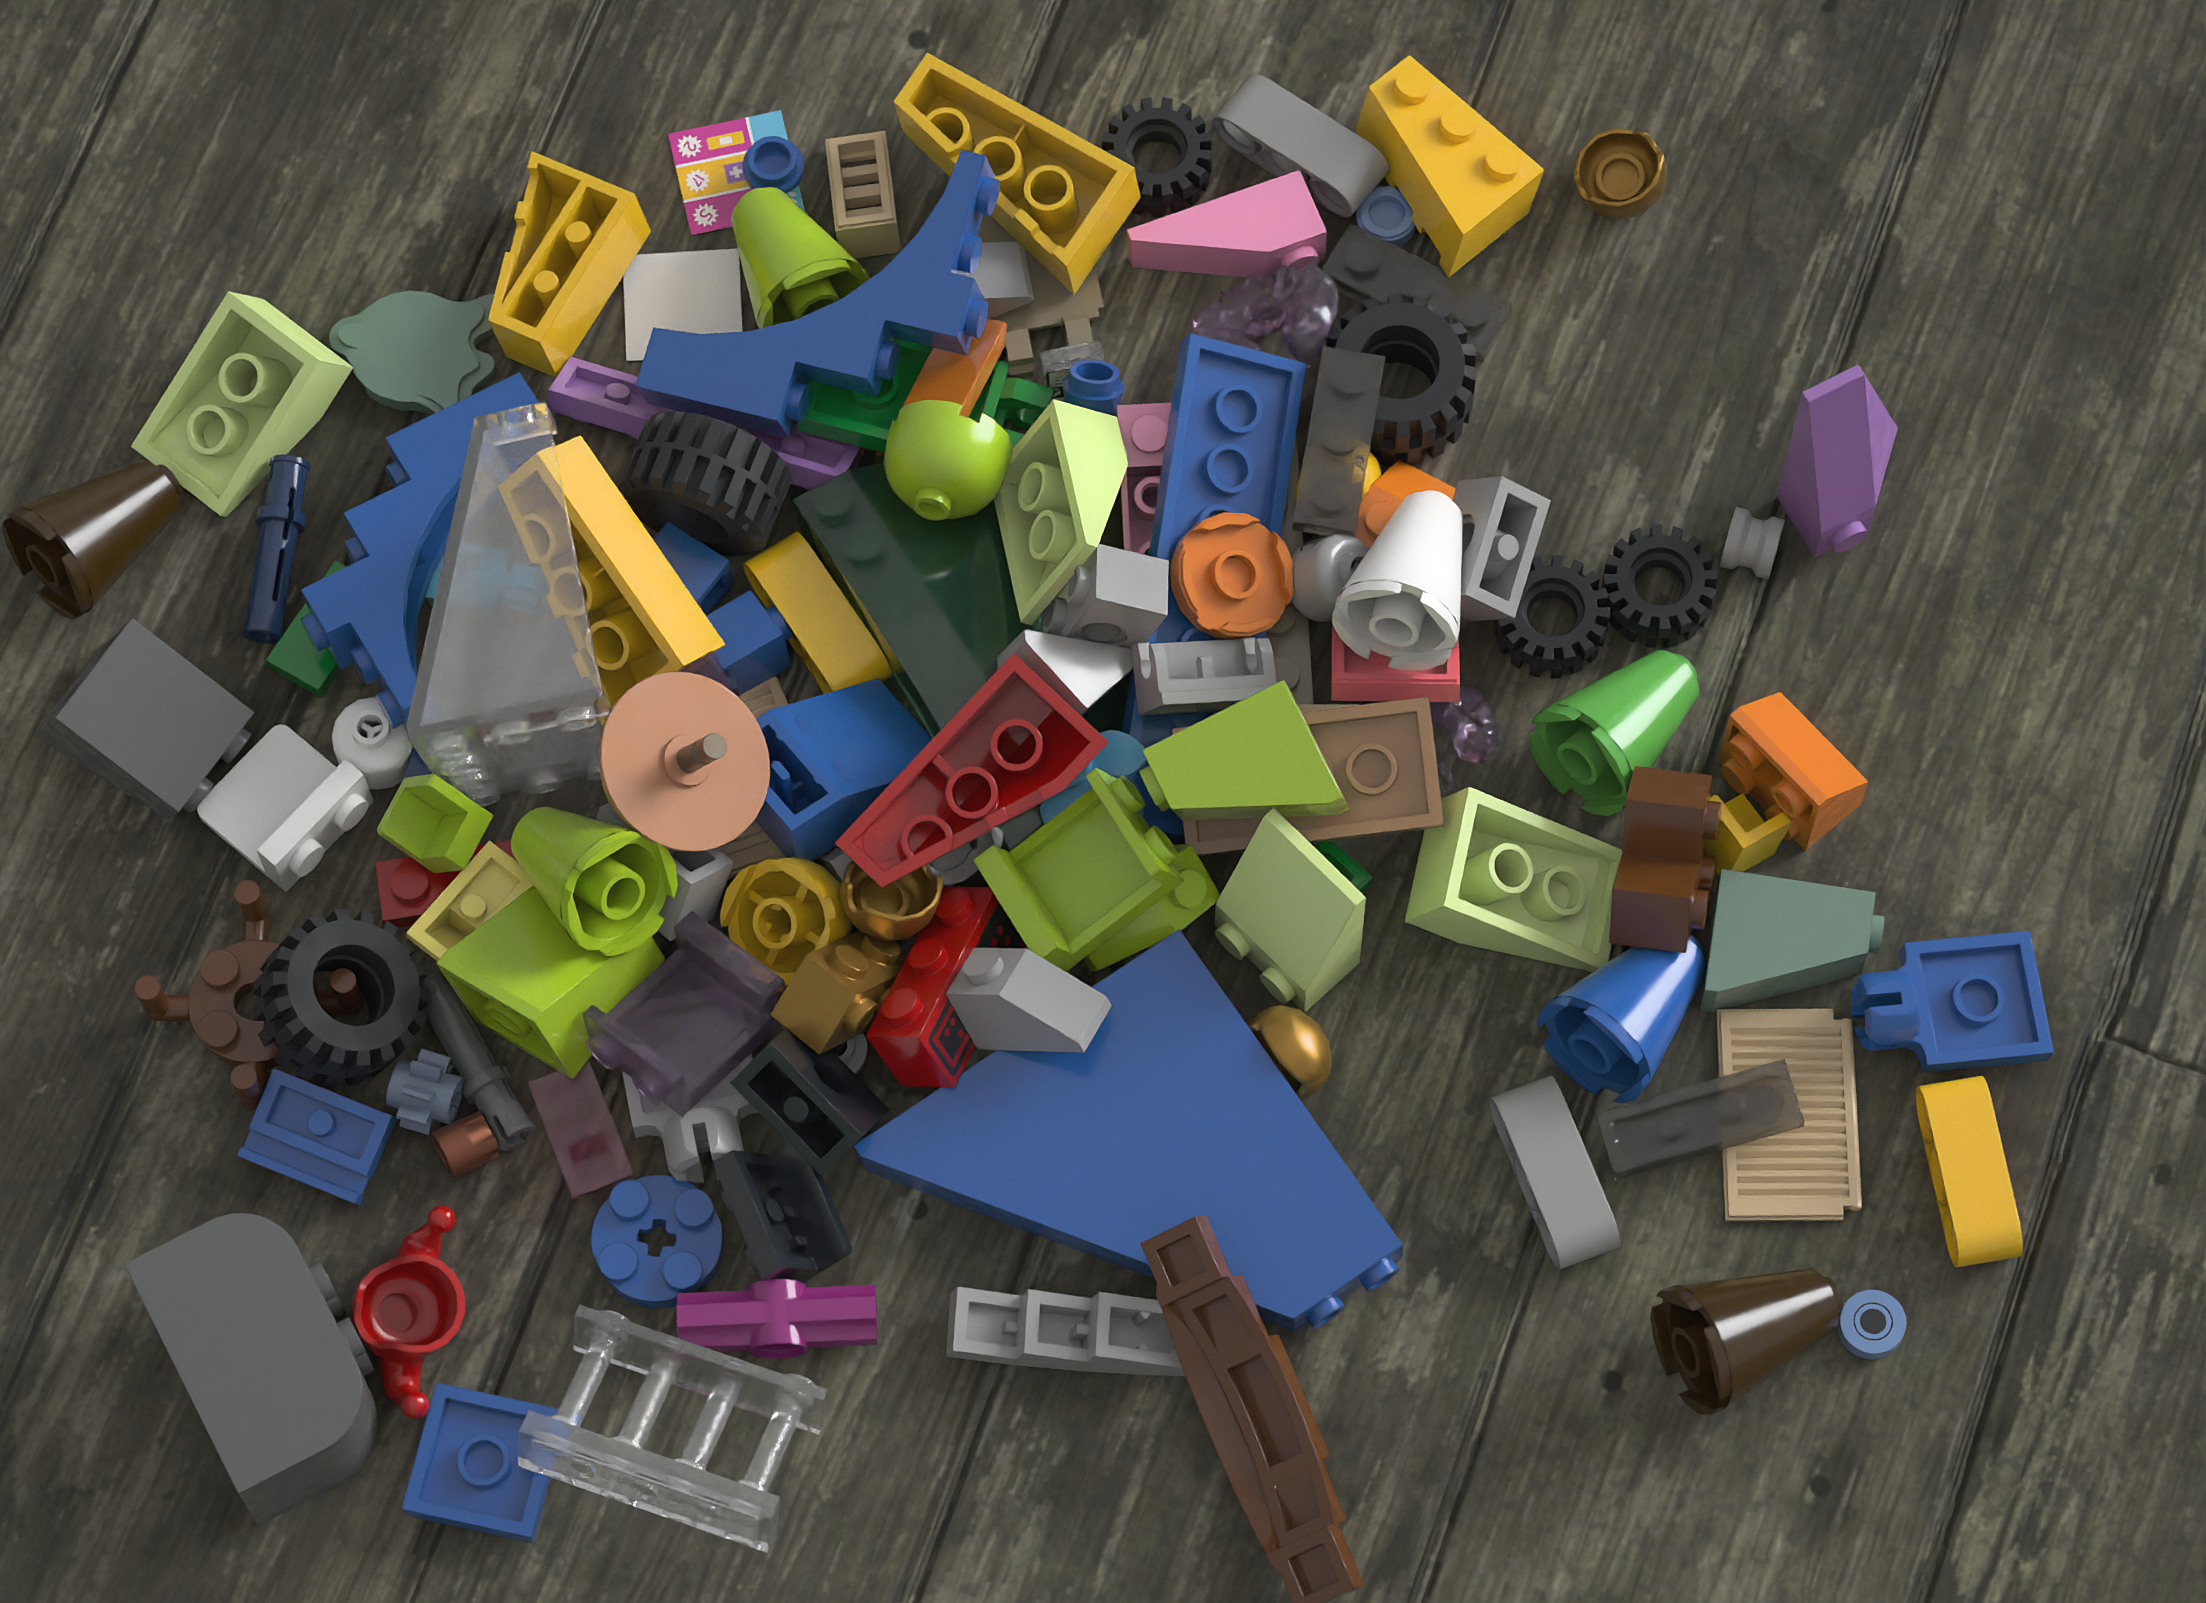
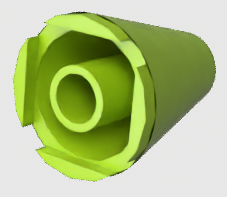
M774 187L750 190L741 197L733 209L731 223L758 329L797 320L844 298L871 279L865 268L782 190Z
M539 807L531 810L523 816L514 829L511 849L515 859L568 936L577 945L588 951H600L607 956H618L638 948L659 930L665 920L659 913L665 904L667 896L674 900L678 882L676 863L668 849L660 845L658 841L654 844L633 829L552 807Z

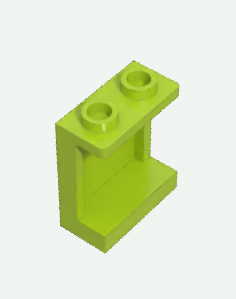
M1095 768L1086 775L1093 788L1010 852L992 845L973 860L1028 949L1065 972L1184 882V879L1172 862L1178 857L1177 850L1165 833L1157 826L1150 828L1140 813V810L1146 804L1136 787L1124 775L1115 778L1098 768Z

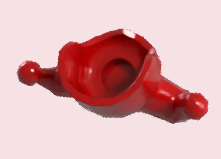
M448 1206L434 1207L427 1216L428 1222L403 1239L396 1258H391L387 1262L372 1268L358 1283L351 1302L352 1324L361 1342L372 1353L377 1355L379 1359L382 1382L387 1398L401 1406L404 1416L415 1420L425 1416L430 1406L426 1394L420 1392L423 1362L427 1356L442 1349L459 1331L465 1315V1293L459 1279L443 1261L439 1260L443 1233L447 1234L456 1225L455 1212Z

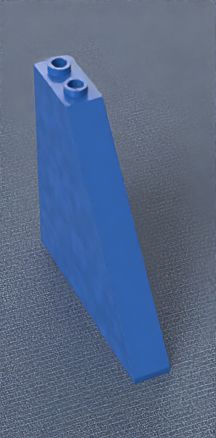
M1179 929L1092 987L1107 996L1112 1006L1084 1053L997 1050L963 1072L954 1088H939L854 1145L858 1160L864 1169L870 1173L1153 1279L1155 1277L1140 1243L1195 1216L1206 1215L1231 1275H1243L1261 1319L1294 1332L1307 1323L1310 1324L1312 1329H1317L1332 1320L1345 1308L1341 1300L1361 1286L1367 1292H1371L1388 1282L1399 1272V1268L1395 1263L1403 1258V1244Z

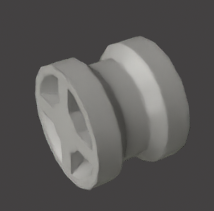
M1736 507L1724 546L1720 567L1730 570L1738 566L1747 567L1753 570L1756 577L1768 580L1785 520L1771 517L1763 521L1753 518L1749 510Z

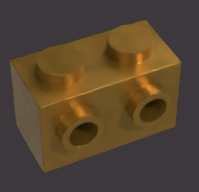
M858 930L807 954L770 1015L820 1055L870 1029L907 957L901 953L900 946L895 940H878Z

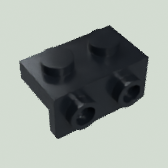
M788 1142L770 1154L732 1150L713 1162L721 1181L720 1193L723 1202L736 1217L745 1239V1255L751 1266L759 1273L761 1279H788L805 1283L851 1254V1243L823 1177Z

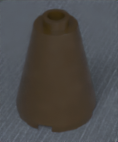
M142 460L16 507L7 515L9 517L2 522L5 543L22 575L24 576L31 570H34L45 586L36 592L41 599L58 614L74 620L84 613H88L180 511L178 497L182 494V489L175 475L165 465L159 464L156 466L150 461Z
M1810 1268L1674 1285L1659 1291L1656 1295L1662 1298L1663 1302L1652 1307L1650 1318L1653 1340L1667 1376L1679 1372L1689 1389L1679 1393V1396L1686 1405L1698 1414L1712 1415L1726 1409L1834 1331L1838 1326L1843 1302L1840 1291L1834 1281L1829 1277H1823L1817 1270Z

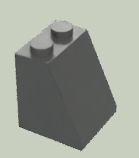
M131 618L107 638L34 734L83 767L168 819L182 808L192 813L202 802L214 784L206 778L207 774L219 758L227 764L230 763L250 738L251 733L243 727L254 714V711L139 622Z

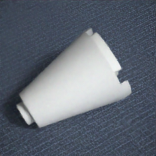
M1433 490L1407 495L1339 593L1335 602L1332 624L1339 638L1356 654L1369 659L1372 650L1381 655L1391 657L1388 667L1398 670H1427L1442 665L1449 659L1452 649L1459 640L1463 515L1459 507L1447 495Z

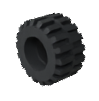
M1388 294L1387 304L1378 305L1374 297L1362 302V309L1359 315L1350 308L1341 316L1340 329L1332 326L1326 337V349H1322L1319 405L1323 406L1322 418L1327 429L1336 427L1335 438L1353 440L1366 447L1372 454L1381 456L1380 466L1391 467L1394 465V458H1405L1406 463L1413 466L1420 464L1422 453L1427 452L1432 459L1443 454L1445 440L1455 444L1462 435L1463 423L1468 424L1472 413L1477 374L1474 344H1467L1468 332L1461 322L1450 326L1451 312L1441 305L1433 312L1427 309L1428 299L1418 296L1414 297L1413 304L1401 303V294ZM1404 363L1422 371L1429 378L1432 385L1415 397L1392 399L1373 391L1365 383L1363 377L1379 365Z
M666 411V413H655L651 415L650 419L646 420L618 490L638 519L657 533L660 532L668 521L720 555L744 557L752 556L753 553H760L764 549L791 484L792 474L785 465L786 462L776 452L750 433L727 422L705 415Z
M347 909L333 910L326 919L319 913L308 918L301 927L297 926L271 953L260 968L263 973L255 980L252 991L253 995L260 997L251 1008L253 1021H264L265 1027L258 1033L263 1046L265 1047L271 1043L276 1046L279 1052L273 1059L282 1068L289 1061L296 1065L298 1069L295 1077L308 1082L317 1074L321 1076V1086L335 1087L344 1078L348 1086L360 1084L369 1075L375 1077L390 1065L415 1040L414 1036L423 1028L427 1015L421 1011L430 1003L431 989L420 987V983L428 976V972L424 962L414 964L411 956L417 951V948L410 939L401 944L394 937L399 928L386 921L380 928L373 924L374 914L360 911L353 920H350ZM340 968L350 969L355 974L359 987L367 1001L369 1011L368 1024L351 1026L340 1023L330 1017L321 1008L315 997L313 973L320 971L334 972Z

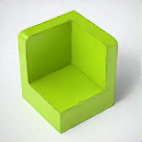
M434 774L407 777L403 779L378 825L377 833L433 873L465 870L494 815Z

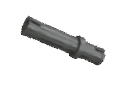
M436 969L428 972V976L421 983L425 988L431 989L430 1003L423 1011L427 1015L447 1055L451 1057V1061L459 1076L465 1080L462 1089L463 1096L469 1105L475 1104L483 1114L497 1141L499 1150L508 1151L527 1142L522 1132L527 1137H533L536 1128L526 1112H524L511 1087L514 1082L511 1073L506 1066L502 1068L499 1066L471 1014L442 971Z

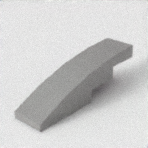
M957 1287L950 1293L946 1357L1073 1371L1185 1376L1158 1300L1098 1292L1094 1297L1086 1298L1028 1289L1021 1296Z

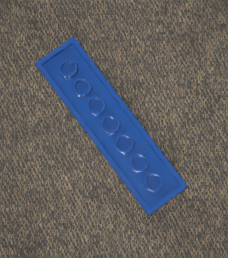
M1192 333L1181 339L1148 555L1169 561L1168 615L1146 643L1225 640L1217 639L1197 629L1180 611L1171 589L1170 563L1179 540L1195 524L1223 512L1249 514L1261 520L1258 523L1265 526L1270 532L1275 531L1281 537L1306 363ZM1267 630L1252 637H1255V639L1266 638ZM1132 669L1122 732L1134 737L1146 749L1172 736L1173 728L1192 726L1220 711L1139 716L1134 671ZM1146 761L1136 773L1130 776L1138 786L1146 804L1144 807V819L1150 828L1157 826L1170 840L1185 843L1183 821L1171 808L1162 812L1160 807L1155 805L1140 775V770L1150 766L1148 761Z

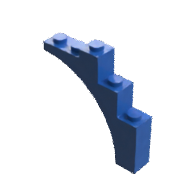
M961 150L943 196L918 234L881 272L844 298L797 320L752 331L698 334L653 327L635 387L650 405L679 412L705 415L729 424L790 438L794 421H802L809 406L811 389L810 385L806 384L807 380L878 397L883 379L890 380L897 367L899 344L895 342V339L967 356L972 337H981L988 317V302L983 301L984 296L975 278L965 276L966 273L973 274L978 266L982 250V239L977 237L983 214L990 216L993 213L999 194V180L995 178L986 155Z
M520 372L386 437L394 462L386 465L385 469L394 488L344 512L352 538L343 541L352 565L301 589L310 612L309 615L301 618V622L315 650L320 652L328 648L340 670L355 664L366 685L377 680L383 691L376 694V698L387 721L393 729L404 725L416 746L439 735L427 699L420 686L416 663L418 619L430 579L444 556L450 541L459 533L479 507L497 493L499 487L533 457L556 446L546 412Z

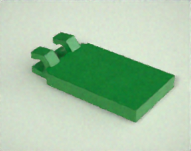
M895 339V342L899 344L897 367L890 380L883 379L878 397L809 380L808 385H810L811 389L809 406L803 420L797 421L796 431L884 453L893 420L894 422L897 420L899 410L903 407L933 347ZM997 360L968 418L979 423L981 413L994 419L1001 427H1003L1006 418L1014 427L1029 429L1051 403L1054 389L1020 378H1007L1010 364ZM1003 428L1008 433L1014 448L1024 434Z

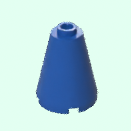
M1691 935L1687 953L1632 946L1552 998L1542 1008L1537 1018L1538 1028L1545 1023L1550 1035L1543 1043L1548 1055L1568 1077L1588 1092L1596 1095L1603 1087L1619 1093L1613 1102L1623 1104L1636 1100L1650 1084L1707 971V964L1703 956L1704 951L1701 944Z

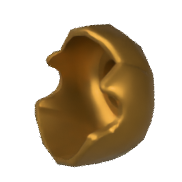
M1615 128L1595 134L1578 152L1573 178L1581 199L1591 210L1598 215L1624 220L1644 214L1660 199L1666 184L1667 166L1664 153H1662L1647 132Z
M852 860L847 865L843 874L840 900L847 917L860 931L883 941L909 939L930 923L940 901L943 877L941 875L934 877L927 865L882 888Z
M1277 1005L1259 1012L1246 1023L1300 1100L1310 1097L1324 1086L1330 1075L1332 1057L1329 1041L1317 1022L1299 1009Z

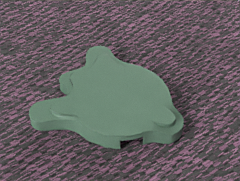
M410 290L393 293L377 300L358 315L338 321L330 332V345L335 354L353 367V374L364 386L370 398L381 405L401 411H420L433 415L475 394L495 376L496 367L492 356L476 350L479 342L495 334L488 321L494 294H487L471 301L455 302L428 292Z

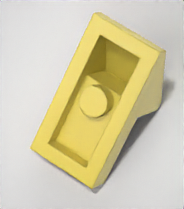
M489 840L468 863L465 870L459 873L406 932V938L410 939L411 942L438 961L450 948L534 885L519 863Z

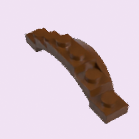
M1195 1216L1140 1243L1157 1282L1156 1297L1209 1435L1237 1498L1267 1555L1270 1565L1281 1573L1293 1603H1327L1365 1586L1339 1527V1524L1348 1520L1322 1462L1331 1457L1279 1334L1268 1336L1243 1275H1231L1207 1216Z

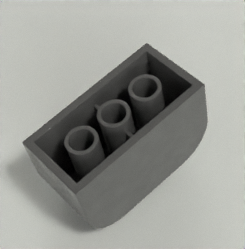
M247 1213L228 1214L214 1218L124 1263L238 1494L257 1526L343 1483L364 1466L376 1445L379 1432V1415L376 1402L363 1376L375 1371L349 1317L336 1323L335 1320L346 1315V1312L321 1262L318 1261L307 1266L298 1246L287 1231L277 1223L259 1215Z

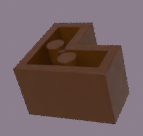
M1635 766L1626 797L1622 856L1612 892L1609 943L1687 953L1692 928L1704 929L1708 897L1713 893L1717 857L1706 855L1707 840H1717L1722 806L1721 802L1710 801L1712 775Z

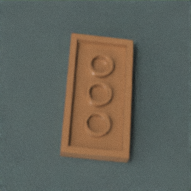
M1428 697L1302 712L1350 809L1339 815L1284 817L1307 841L1317 843L1445 827ZM1188 727L1173 728L1172 733L1174 735ZM1263 818L1183 821L1185 844H1191L1198 857L1244 852Z

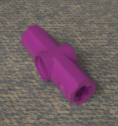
M772 1279L755 1282L744 1291H710L677 1294V1332L680 1354L749 1351L752 1356L758 1358L786 1359L801 1356L807 1353L808 1348L878 1345L875 1285L806 1288V1285L799 1281Z

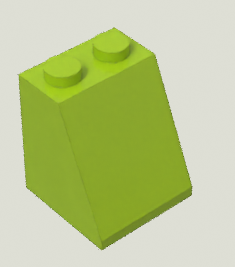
M1284 680L1142 750L1150 766L1139 772L1155 805L1159 806L1162 812L1171 808L1182 821L1263 818L1273 808L1283 817L1339 815L1350 810L1292 692Z
M533 886L445 952L436 964L478 1024L573 1080L611 1031L615 1020L634 1001L663 963L665 957L652 936L638 948L618 956H607L600 951H588L577 945L568 936L542 896Z

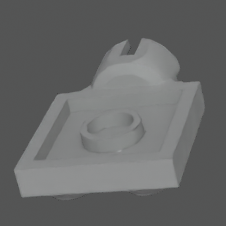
M738 985L625 1008L613 1023L635 1138L648 1135L659 1136L663 1141L668 1169L671 1175L678 1181H687L694 1184L705 1183L699 1153L711 1151L712 1160L715 1162L732 1150L744 1151L739 1128L741 1119L750 1114L758 1113L730 1084L753 1060Z

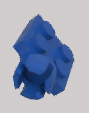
M2030 931L1906 942L1899 951L1901 967L1899 969L1864 973L1858 977V982L1853 985L1851 996L1852 1017L1865 1018L1864 1027H1854L1860 1045L1870 1051L1897 1048L1911 1050L1916 1053L1920 1061L1922 1073L2048 1061L2054 1053Z

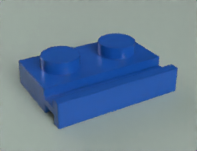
M274 1068L248 1128L250 1132L244 1147H240L237 1156L361 1206L364 1199L362 1195L369 1179L373 1178L397 1118Z

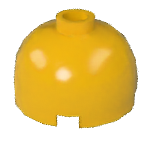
M796 857L765 859L758 864L750 865L739 871L726 889L720 911L721 928L728 926L729 938L733 947L727 948L732 962L749 979L767 987L788 986L807 954L851 934L853 923L847 917L841 904V884L823 866L807 859Z

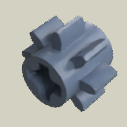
M421 1049L417 1061L412 1060L410 1062L401 1059L397 1063L388 1085L386 1105L398 1109L396 1118L401 1119L400 1127L430 1135L434 1122L446 1124L453 1122L461 1104L465 1080L463 1077L452 1074L454 1065H450L451 1057Z

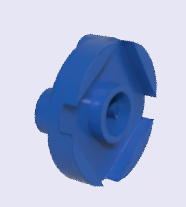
M651 1175L637 1180H625L618 1183L612 1189L609 1199L601 1206L594 1220L591 1246L600 1273L620 1297L642 1307L667 1308L677 1305L678 1293H695L702 1285L705 1287L715 1277L723 1257L724 1235L721 1222L709 1195L687 1181H678L672 1176ZM654 1227H666L667 1235L676 1238L674 1247L665 1246L662 1248L660 1256H650L648 1245L640 1242L644 1233H651Z

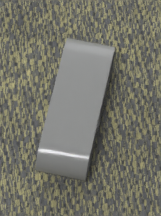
M1250 75L1212 119L1214 130L1227 145L1276 177L1300 170L1312 199L1342 217L1352 216L1388 174L1390 169L1383 154L1370 142L1262 75Z
M1548 1076L1490 1097L1489 1105L1496 1129L1545 1248L1557 1270L1620 1248L1621 1240L1616 1221L1564 1096L1554 1077Z

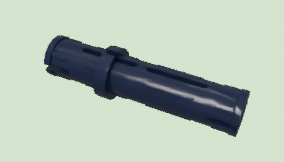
M286 454L274 455V458H270V472L265 503L256 512L255 523L260 527V533L251 577L252 581L245 623L241 632L244 638L263 644H276L283 636L282 628L291 583L297 536L304 532L307 520L306 515L301 511L307 475L311 465L301 457Z

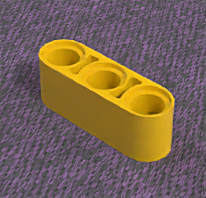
M799 532L792 533L743 562L744 572L753 590L766 609L773 605L780 612L792 634V638L788 642L824 694L878 678L882 683L892 678L889 663L877 642L809 543Z
M1977 1076L1916 1087V1108L1952 1264L1957 1268L2021 1257L2023 1253V1240L2020 1220L1991 1095L1985 1078Z

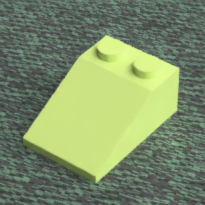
M228 291L131 447L154 465H165L175 475L181 486L217 514L227 517L270 472V458H274V455H287L322 418L353 367L264 299Z
M1053 399L1013 449L1005 481L997 497L994 499L1021 623L1032 625L1067 584L1069 579L1072 578L1077 565L1082 566L1098 547L1128 466L1127 451L1123 444L1116 416Z
M1471 787L1441 799L1445 827L1424 829L1405 922L1457 943L1594 972L1608 963L1612 943H1609L1612 892L1622 856V849Z
M1273 808L1263 817L1216 902L1215 926L1218 929L1215 931V935L1232 956L1239 960L1246 956L1263 972L1260 975L1263 985L1278 1001L1286 1004L1291 1000L1305 1013L1360 963L1366 897Z

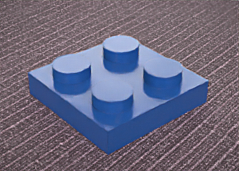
M436 1382L402 1505L404 1515L534 1544L567 1419L565 1410Z

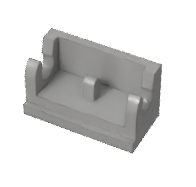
M1247 637L1233 640L1149 644L1148 642L1136 643L1131 646L1139 716L1222 711L1277 683L1273 650L1268 638L1255 639V637Z

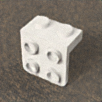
M276 725L205 796L198 805L197 812L202 822L287 892L300 877L307 875L316 867L322 859L324 852L345 831L353 828L363 818L368 807L374 801L365 775L347 759H344L336 767L288 726Z

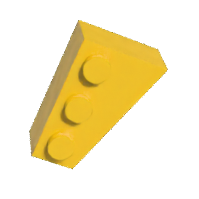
M1410 55L1368 88L1355 132L1374 145L1387 160L1390 169L1385 176L1386 181L1391 188H1399L1413 210L1411 220L1420 233L1426 231L1441 254L1439 264L1449 278L1529 213L1544 169Z
M531 151L527 166L530 176L523 202L518 201L514 217L517 227L510 252H505L488 321L506 357L556 378L569 357L573 356L648 238L651 230L634 193Z

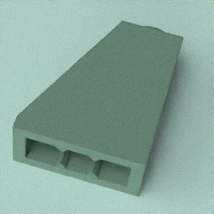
M1721 869L1715 893L1706 959L1707 971L1704 975L1699 1011L1713 1013L1716 1012V1009H1728L1861 974L1868 953L1879 954L1882 942L1884 916L1873 914L1876 892Z

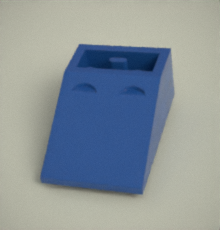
M879 678L771 709L756 718L768 748L770 778L763 806L754 820L787 858L796 857L813 862L837 846L835 842L926 747L932 738Z

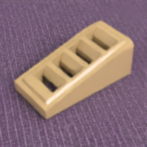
M879 131L825 139L838 244L854 259L899 252L901 244L886 132ZM876 159L877 161L876 164L841 168L843 163ZM878 181H879V183H876V184H869V185H862V186H855V187L844 188V186H851V185H858V184H865V183H872V182H878ZM882 204V206L847 211V209L849 208H858Z

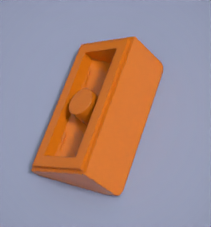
M987 320L981 337H972L967 356L933 348L903 407L906 404L922 400L951 401L962 405L961 416L969 417L1005 347L1007 323Z

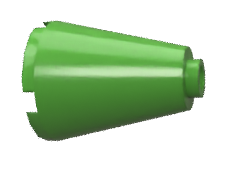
M1657 650L1544 707L1533 717L1530 723H1536V730L1529 736V746L1538 767L1553 787L1562 795H1565L1572 789L1585 798L1587 801L1580 808L1589 813L1610 816L1621 812L1626 806V797L1635 766L1653 768L1699 695L1697 673L1693 665L1682 655L1665 650Z

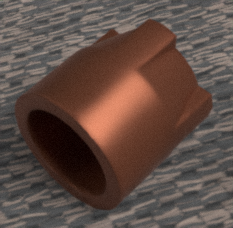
M480 1111L431 1133L436 1150L453 1180L500 1156L497 1141Z

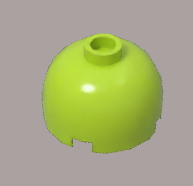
M922 400L906 404L899 410L897 420L895 422L893 420L884 452L883 465L892 491L910 508L914 509L917 514L926 519H956L978 513L997 497L1005 481L1014 449L1008 433L994 419L981 413L978 423L971 418L961 416L962 405L951 401Z

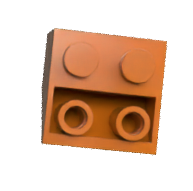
M1781 692L1740 706L1730 714L1718 761L1722 765L1720 768L1722 775L1736 792L1744 794V796L1749 793L1765 809L1764 815L1767 821L1782 812L1788 815L1792 824L1783 839L1790 841L1793 838L1807 851L1862 804L1868 781Z

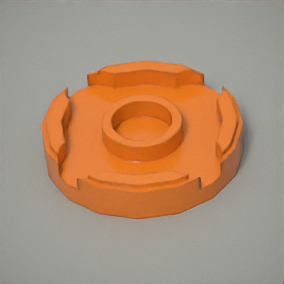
M1223 512L1195 524L1179 540L1170 563L1171 589L1180 611L1197 629L1217 639L1233 640L1247 638L1272 628L1284 613L1285 607L1290 604L1294 594V563L1286 543L1275 531L1270 532L1265 526L1259 524L1258 522L1261 520L1249 514Z

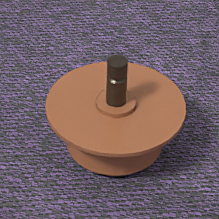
M668 672L649 677L631 687L617 700L602 728L599 743V766L607 800L616 814L635 832H638L648 841L654 844L658 841L660 845L667 849L680 852L711 850L732 841L742 834L752 824L761 810L767 795L770 778V760L765 737L749 708L737 695L722 684L702 675L687 672Z

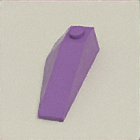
M1859 365L1802 392L1777 494V499L1814 558L1832 549L1836 553L1848 551L1862 542L1868 535L1867 531L1870 528L1898 429Z

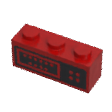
M943 887L939 904L930 923L920 931L866 1035L901 1086L955 1087L975 1044L946 996V992L973 948L1025 949L1026 947L1025 942L990 887Z

